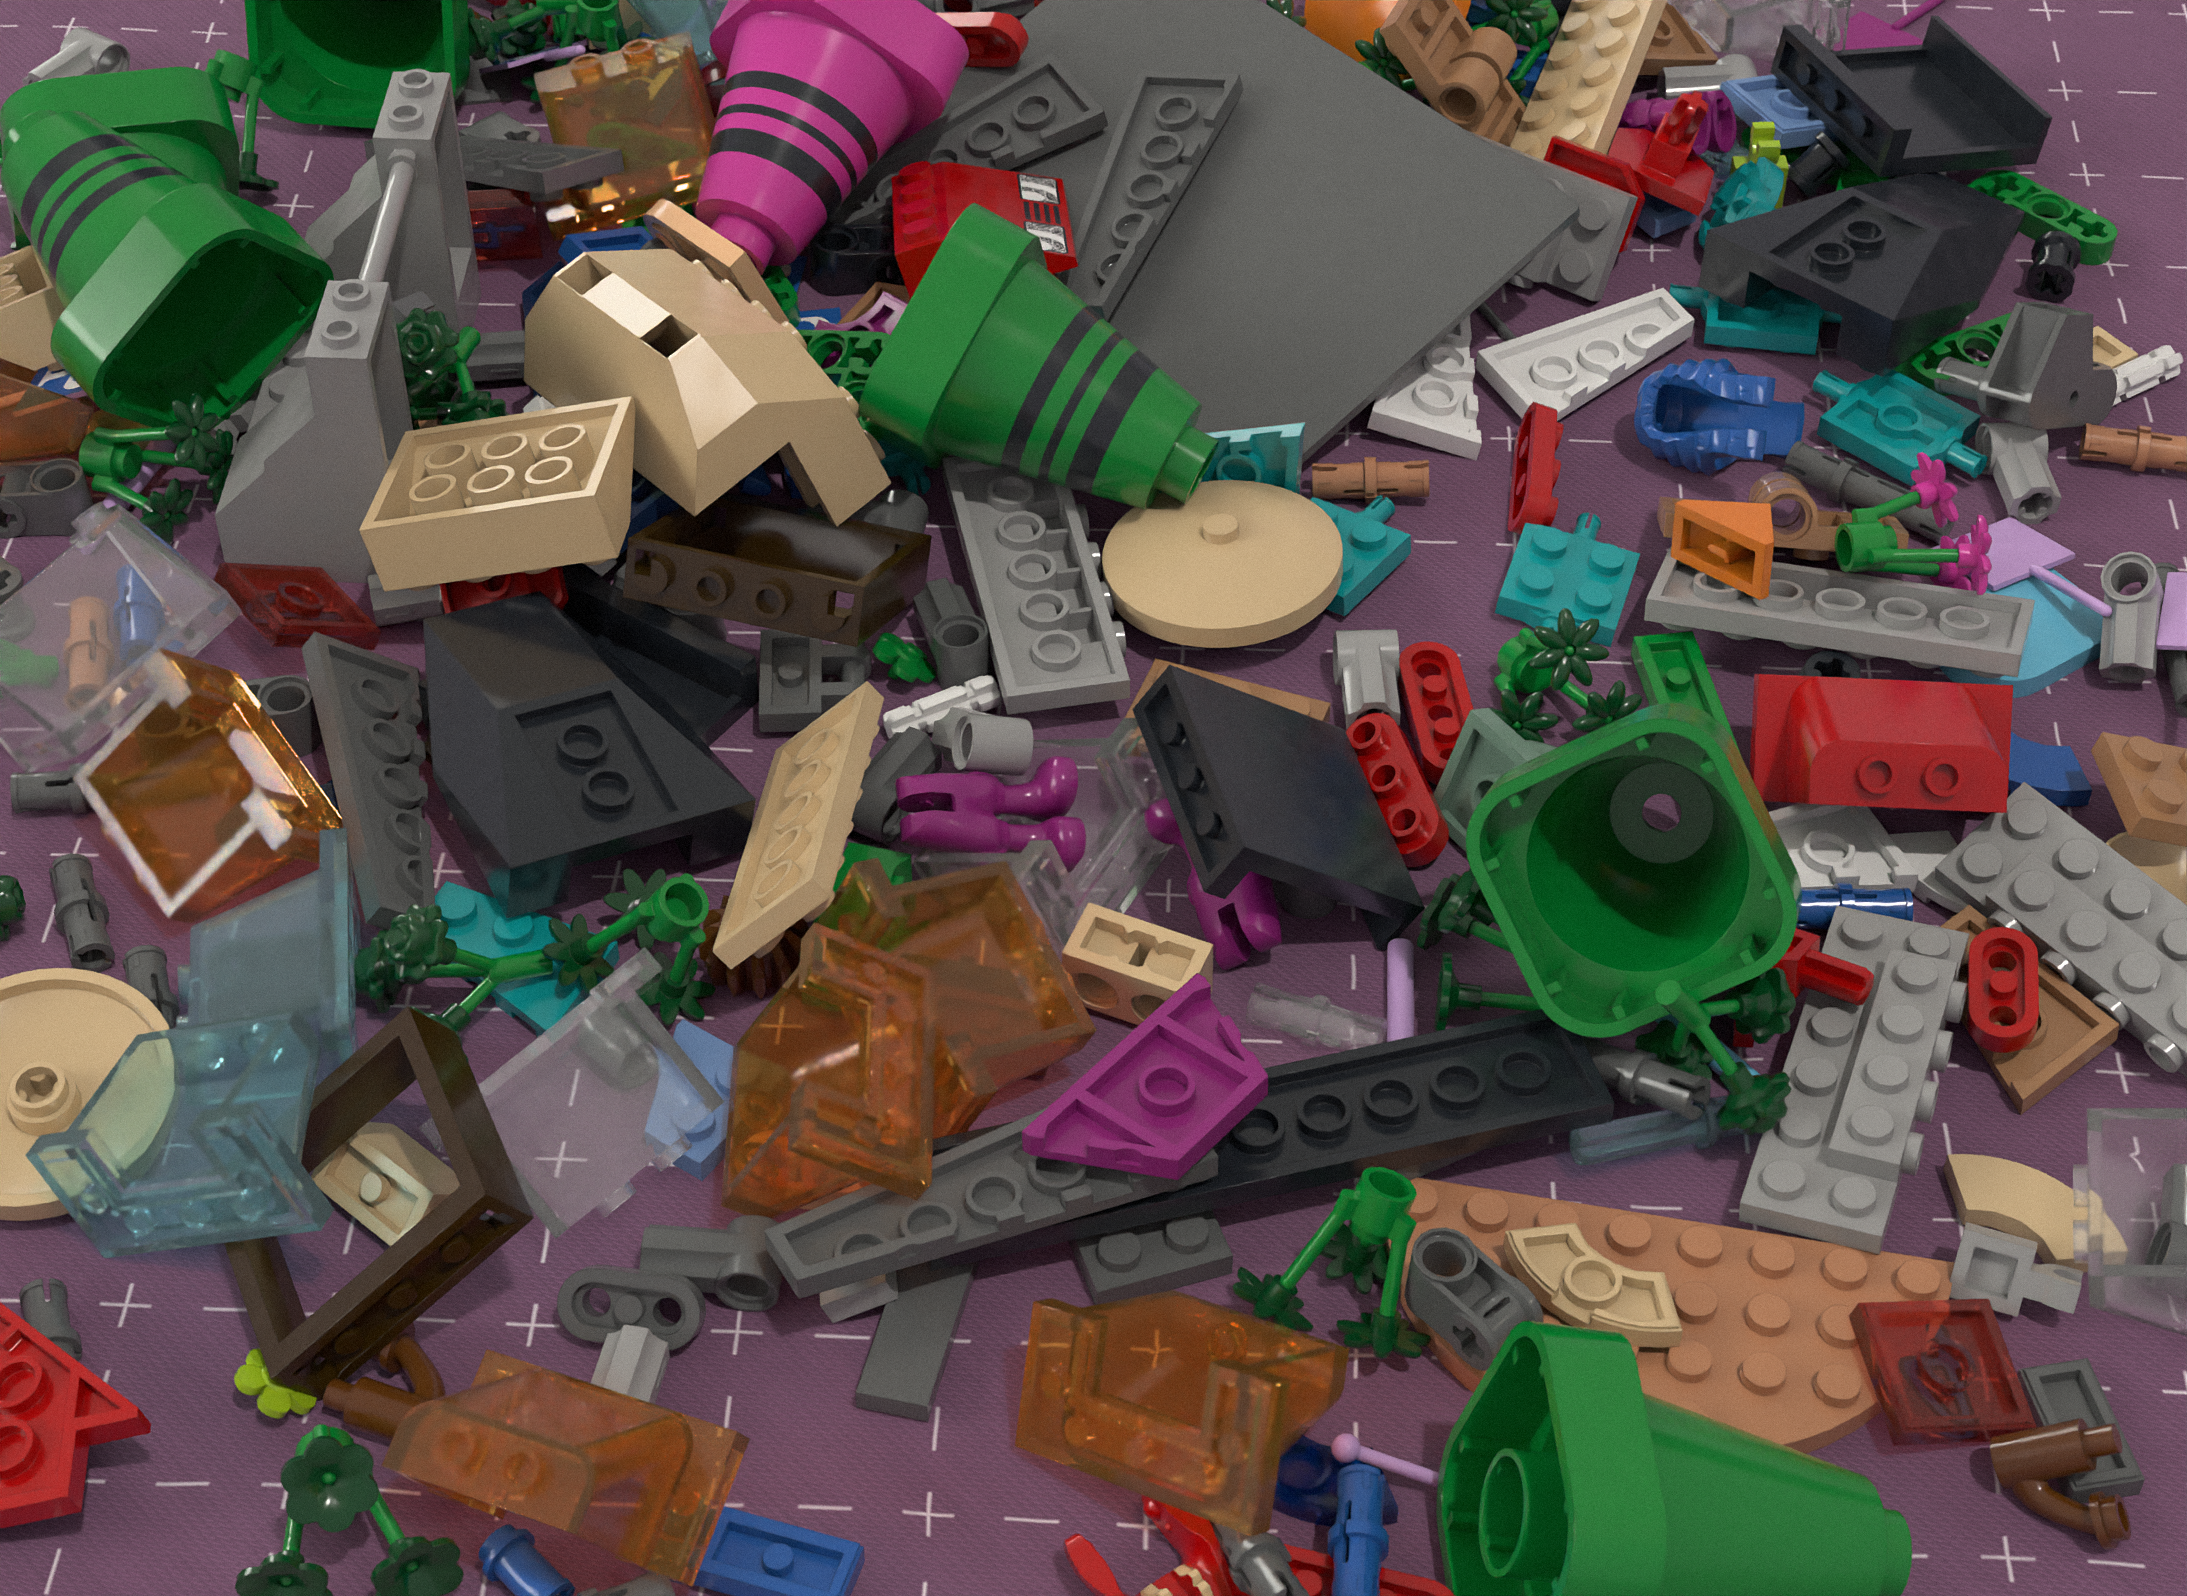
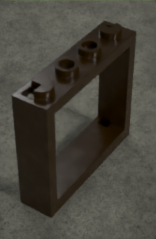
M724 493L695 517L680 506L677 510H673L628 538L623 598L858 647L913 602V597L924 589L927 579L932 535L847 518L839 526H835L830 522L825 513ZM715 506L726 509L725 525L717 524L716 520L713 519ZM898 544L904 545L902 548L898 550ZM837 591L854 594L853 606L850 609L835 606Z
M409 1006L204 1185L270 1379L316 1397L319 1400H323L325 1390L332 1379L337 1378L343 1381L348 1379L534 1219L456 1032ZM417 1079L460 1187L306 1319L267 1210ZM264 1188V1190L260 1194H258L254 1199L252 1198L258 1191ZM488 1210H490V1211L494 1212V1214H493L492 1216H490V1215L486 1214L485 1212H487Z

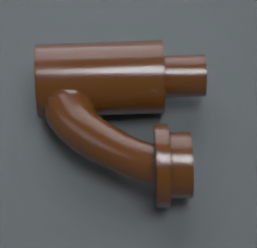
M413 1322L371 1358L372 1361L380 1364L382 1370L389 1373H396L403 1368L413 1385V1393L369 1377L360 1378L355 1385L334 1378L325 1390L323 1404L325 1407L344 1413L343 1420L347 1427L424 1454H430L437 1448L443 1438L448 1423L449 1410L446 1405V1389L443 1379L433 1362L414 1340L415 1325Z
M2082 1418L1991 1438V1458L2000 1484L2005 1489L2011 1488L2015 1496L2030 1510L2055 1523L2087 1534L2096 1535L2104 1550L2117 1548L2119 1541L2131 1538L2129 1516L2119 1494L2106 1496L2102 1491L2091 1493L2089 1505H2085L2053 1490L2047 1483V1480L2095 1471L2097 1458L2122 1453L2121 1437L2114 1423L2088 1428L2086 1422Z

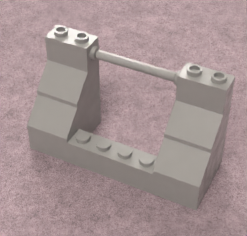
M412 69L405 72L393 71L373 134L375 155L354 173L349 190L307 229L304 240L331 267L334 281L328 280L316 320L263 380L247 432L239 439L215 513L228 579L368 583L367 576L377 574L359 529L405 431L413 430L392 302L421 290L436 304L434 309L441 311L445 315L447 324L461 330L466 326L473 327L482 294L450 73H433L423 69Z

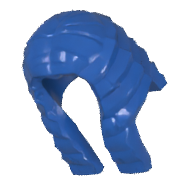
M1722 358L1718 361L1705 359L1701 362L1687 359L1681 365L1669 363L1663 370L1654 371L1642 382L1637 394L1634 429L1639 442L1649 448L1656 459H1667L1673 467H1686L1692 473L1702 471L1707 476H1710L1737 459L1762 461L1764 454L1786 459L1795 442L1801 441L1805 419L1804 402L1774 401L1776 378L1738 373L1728 359Z

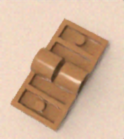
M1398 0L1379 31L1384 37L1389 51L1399 58L1413 78L1421 96L1428 99L1436 112L1461 128L1510 147L1526 110V106L1506 79L1517 58V48L1512 38L1504 31L1494 27H1482L1473 31L1452 0Z
M1771 472L1760 477L1751 487L1748 503H1767L1772 508L1778 501L1783 499L1796 501L1794 510L1787 517L1781 519L1772 518L1774 547L1792 548V556L1800 559L1828 560L1829 552H1835L1837 528L1841 524L1852 523V513L1818 510L1803 484L1789 473ZM1659 496L1657 521L1663 537L1672 538L1675 503L1684 500V498ZM1887 516L1879 519L1878 521L1883 526L1890 525L1893 527L1897 536L1898 549H1907L1909 533L1896 517Z
M2102 732L2091 749V753L2129 836L2187 847V748L2153 742L2142 736L2126 737Z

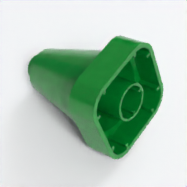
M1522 1321L1518 1323L1507 1336L1456 1421L1448 1437L1441 1460L1436 1501L1437 1527L1445 1583L1454 1596H1901L1910 1575L1912 1541L1908 1524L1903 1515L1897 1510L1883 1508L1875 1486L1867 1477L1643 1393L1634 1351L1627 1338L1618 1332L1535 1321Z

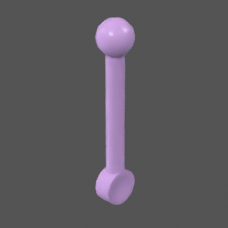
M1340 1434L1332 1442V1454L1341 1463H1350L1358 1460L1437 1488L1439 1472L1361 1446L1359 1440L1352 1434Z

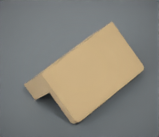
M367 1122L314 1169L309 1179L312 1184L390 1246L460 1187L455 1171L404 1131L390 1123Z

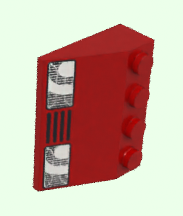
M928 161L915 162L902 168L899 171V175L891 177L895 257L910 299L949 230L961 213L972 203H976L1038 236L1044 252L1047 270L1052 274L1079 267L1063 179L945 161L932 165Z

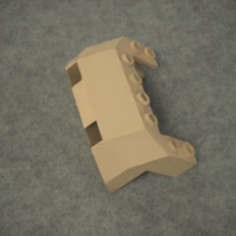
M672 249L583 252L553 275L525 318L524 382L556 408L632 396L636 406L633 468L694 517L776 452L806 504L813 508L820 502L830 522L835 526H839L891 484L880 462L885 458L882 447L868 431L862 429L858 421L860 417L858 413L859 404L842 386L837 388L806 351L808 349L807 344L798 330L788 321H784L781 324L776 322L759 301L753 300L749 303L744 300L741 293L729 280L724 279L722 282H718L708 268L698 259L690 262Z

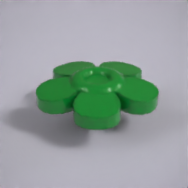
M883 632L877 639L878 642H876L872 651L882 662L893 664L887 672L890 678L897 680L900 677L911 683L915 682L917 678L925 683L933 681L936 677V671L926 661L928 657L921 649L909 642L905 644L901 638L891 633Z

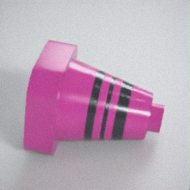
M728 0L710 35L711 49L728 71L695 209L697 220L744 250L760 276L764 273L767 265L783 266L792 263L891 146L905 141L941 116L969 59V50L963 37L952 25L917 0Z

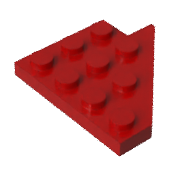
M0 1302V1529L81 1512L89 1446L149 1434L151 1423L136 1405Z

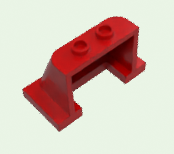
M1754 674L1750 755L1751 778L1763 801L2007 813L2013 685Z

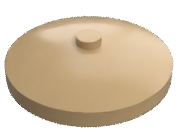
M1242 480L1200 482L1186 504L1162 492L1157 495L1146 510L1134 507L1115 524L1105 541L1102 553L1103 579L1110 589L1115 610L1131 625L1151 636L1193 647L1229 648L1247 646L1291 633L1312 621L1324 611L1337 594L1343 576V545L1340 533L1332 519L1323 509L1302 495L1278 486Z
M74 968L38 969L0 979V1220H40L61 1216L90 1206L113 1194L136 1177L153 1160L170 1135L178 1117L183 1098L184 1076L180 1053L168 1023L160 1011L147 997L125 982L98 972Z

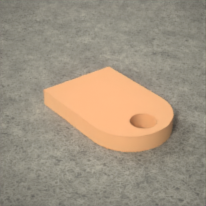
M660 199L644 214V223L653 238L661 239L668 248L674 250L690 262L695 259L700 260L718 282H722L724 279L729 280L738 289L744 300L749 303L753 300L759 301L779 324L789 321L744 250L668 200Z

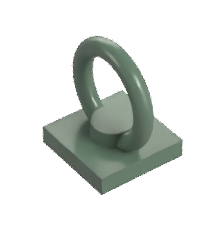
M1489 708L1470 710L1433 794L1447 822L1449 837L1466 852V833L1469 821L1477 805L1494 782L1514 767L1558 747L1538 741L1524 740Z

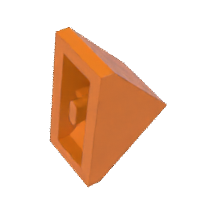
M1686 499L1676 502L1671 557L1758 600L1767 598L1769 596L1774 548L1771 505L1767 503Z

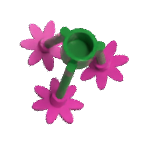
M1923 452L1917 454L1920 470L1917 469L1911 472V477L1916 485L1911 487L1910 493L1875 507L1853 509L1852 523L1841 524L1837 528L1835 554L1837 562L1844 572L1872 571L1928 576L1934 582L1933 585L1970 591L1976 590L1977 595H1983L1987 590L1988 574L1991 571L1992 564L1986 554L1991 547L1992 538L1988 533L1987 520L1983 515H1977L1976 525H1971L1972 543H1970L1967 535H1961L1955 544L1950 537L1942 536L1940 549H1898L1897 536L1893 527L1890 525L1883 526L1878 521L1915 505L1922 509L1932 507L1933 516L1939 528L1945 526L1947 519L1951 522L1958 520L1957 508L1951 498L1957 495L1958 489L1952 483L1944 482L1946 471L1943 461L1938 459L1932 462L1927 454ZM1971 574V582L1966 575Z

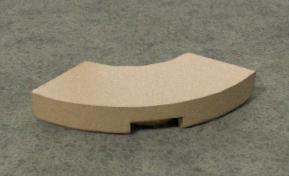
M1947 1154L1943 1171L1962 1225L1969 1222L1979 1226L1992 1227L2010 1235L2038 1242L2036 1253L2039 1254L2044 1264H2058L2083 1272L2121 1269L2126 1253L2117 1235L2103 1216L2072 1188L2037 1169L2010 1160L1985 1155Z
M1576 1223L1505 1231L1503 1247L1516 1276L1529 1288L1540 1304L1563 1321L1574 1327L1621 1333L1633 1346L1658 1348L1680 1346L1683 1331L1664 1272L1634 1271L1604 1258L1587 1244Z

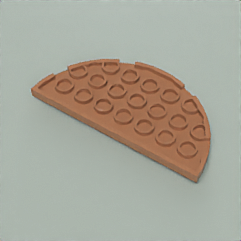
M1418 1177L1409 1180L1416 1188L1417 1196L1408 1215L1417 1224L1407 1245L1400 1285V1302L1416 1331L1431 1336V1342L1427 1346L1433 1354L1472 1393L1476 1390L1487 1370L1481 1371L1466 1363L1455 1352L1452 1345L1426 1322L1412 1313L1406 1304L1404 1296L1414 1242L1422 1233L1434 1228L1445 1227L1466 1235L1485 1255L1507 1274L1518 1280L1519 1278L1511 1267L1503 1247L1505 1231L1576 1223L1587 1244L1613 1263L1634 1271L1664 1272L1683 1332L1679 1347L1658 1348L1631 1345L1636 1357L1643 1393L1805 1454L1826 1447L1856 1431L1884 1411L1906 1389V1386L1897 1374L1896 1363L1904 1359L1926 1357L1930 1349L1929 1346L1938 1328L1941 1327L1951 1293L1952 1283L1950 1278L1955 1262L1885 1251L1876 1254L1834 1243ZM1389 1239V1241H1388L1387 1243L1384 1244V1245H1386V1249H1387V1252H1388V1256H1389L1390 1247H1391V1240H1390V1239ZM1540 1304L1544 1323L1572 1326ZM1927 1326L1926 1334L1924 1336L1923 1328Z

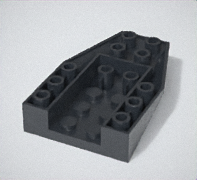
M1938 172L1853 186L1707 230L1699 287L1721 297L1727 303L1738 305L1742 308H1745L1773 288L1778 287L1790 290L1818 304L1823 310L1835 312L1842 316L1836 354L1857 364L1867 372L1883 377L1979 308L2024 222L2026 212Z
M541 591L423 619L433 778L506 919L567 902L569 899L571 870L575 866L674 839L688 866L744 851L753 822L756 803L753 795L666 700Z

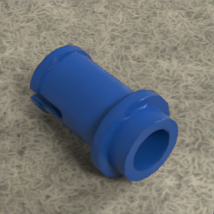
M511 1524L504 1525L495 1530L482 1544L478 1558L484 1563L482 1567L483 1575L492 1582L501 1581L515 1596L574 1595L575 1586L568 1578H564L534 1547L535 1537L526 1528L516 1529Z

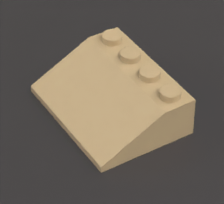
M628 396L405 431L359 529L384 592L407 588L412 591H422L436 584L462 580L477 583L488 580L496 575L517 572L538 574L552 567L578 563L593 566L602 564L612 558H618L630 525L636 412L633 397Z

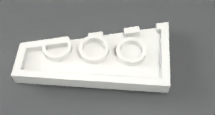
M1660 288L1479 350L1477 352L1476 369L1522 419L1530 404L1537 402L1557 409L1558 421L1691 337L1695 319L1664 288Z
M1470 315L1376 397L1367 428L1386 433L1394 438L1406 439L1475 461L1477 460L1482 440L1481 430H1477L1476 425L1479 408L1477 395L1473 393L1475 366L1474 358H1470L1469 350L1472 339Z

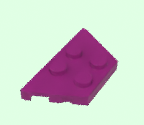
M1196 973L1022 1130L1023 1151L1031 1156L1179 1180L1268 1095V1074L1255 1054L1248 1051L1242 1045L1241 1032L1230 1015L1222 1017L1211 1000V986L1207 979Z

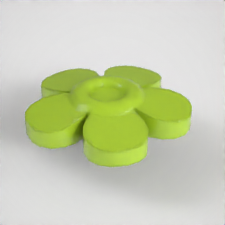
M260 1348L249 1352L245 1360L246 1365H242L234 1375V1382L238 1390L244 1394H260L257 1398V1405L262 1413L269 1417L280 1419L285 1417L289 1409L298 1414H307L311 1411L316 1403V1397L271 1380Z

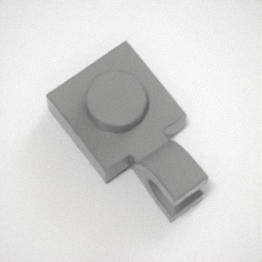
M1966 1222L1950 1278L1952 1283L1950 1297L2018 1317L2023 1297L2074 1314L2082 1286L2083 1271L2058 1264L2047 1263L2039 1265L2033 1263L2038 1242Z

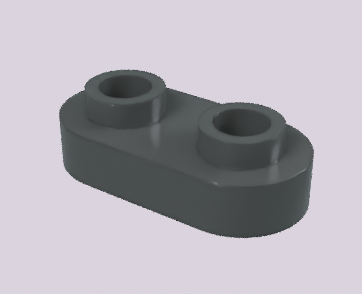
M590 1265L573 1273L561 1286L557 1298L558 1314L566 1329L578 1338L602 1343L605 1342L607 1333L617 1332L624 1325H633L649 1328L657 1338L668 1342L669 1350H674L692 1340L700 1332L706 1317L704 1297L700 1289L688 1278L677 1274L612 1265ZM593 1288H600L608 1293L611 1304L607 1313L598 1312L591 1306L589 1296ZM663 1298H672L679 1303L681 1318L678 1322H669L662 1317L660 1303Z

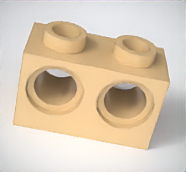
M1088 902L1062 951L1063 1000L1136 1025H1140L1196 973L1207 979L1212 993L1213 944Z

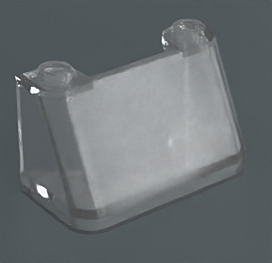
M98 502L75 518L71 524L77 532L69 539L72 545L0 605V743L25 773H31L71 759L92 747L220 634L242 612L225 588L119 504L107 509L102 502Z

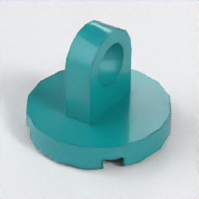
M1759 157L1756 164L1753 161L1744 163L1727 178L1714 195L1712 204L1709 207L1715 211L1711 222L1703 220L1700 224L1699 243L1703 249L1705 247L1707 230L1776 210L1774 207L1779 199L1784 180V173L1777 165L1765 157Z

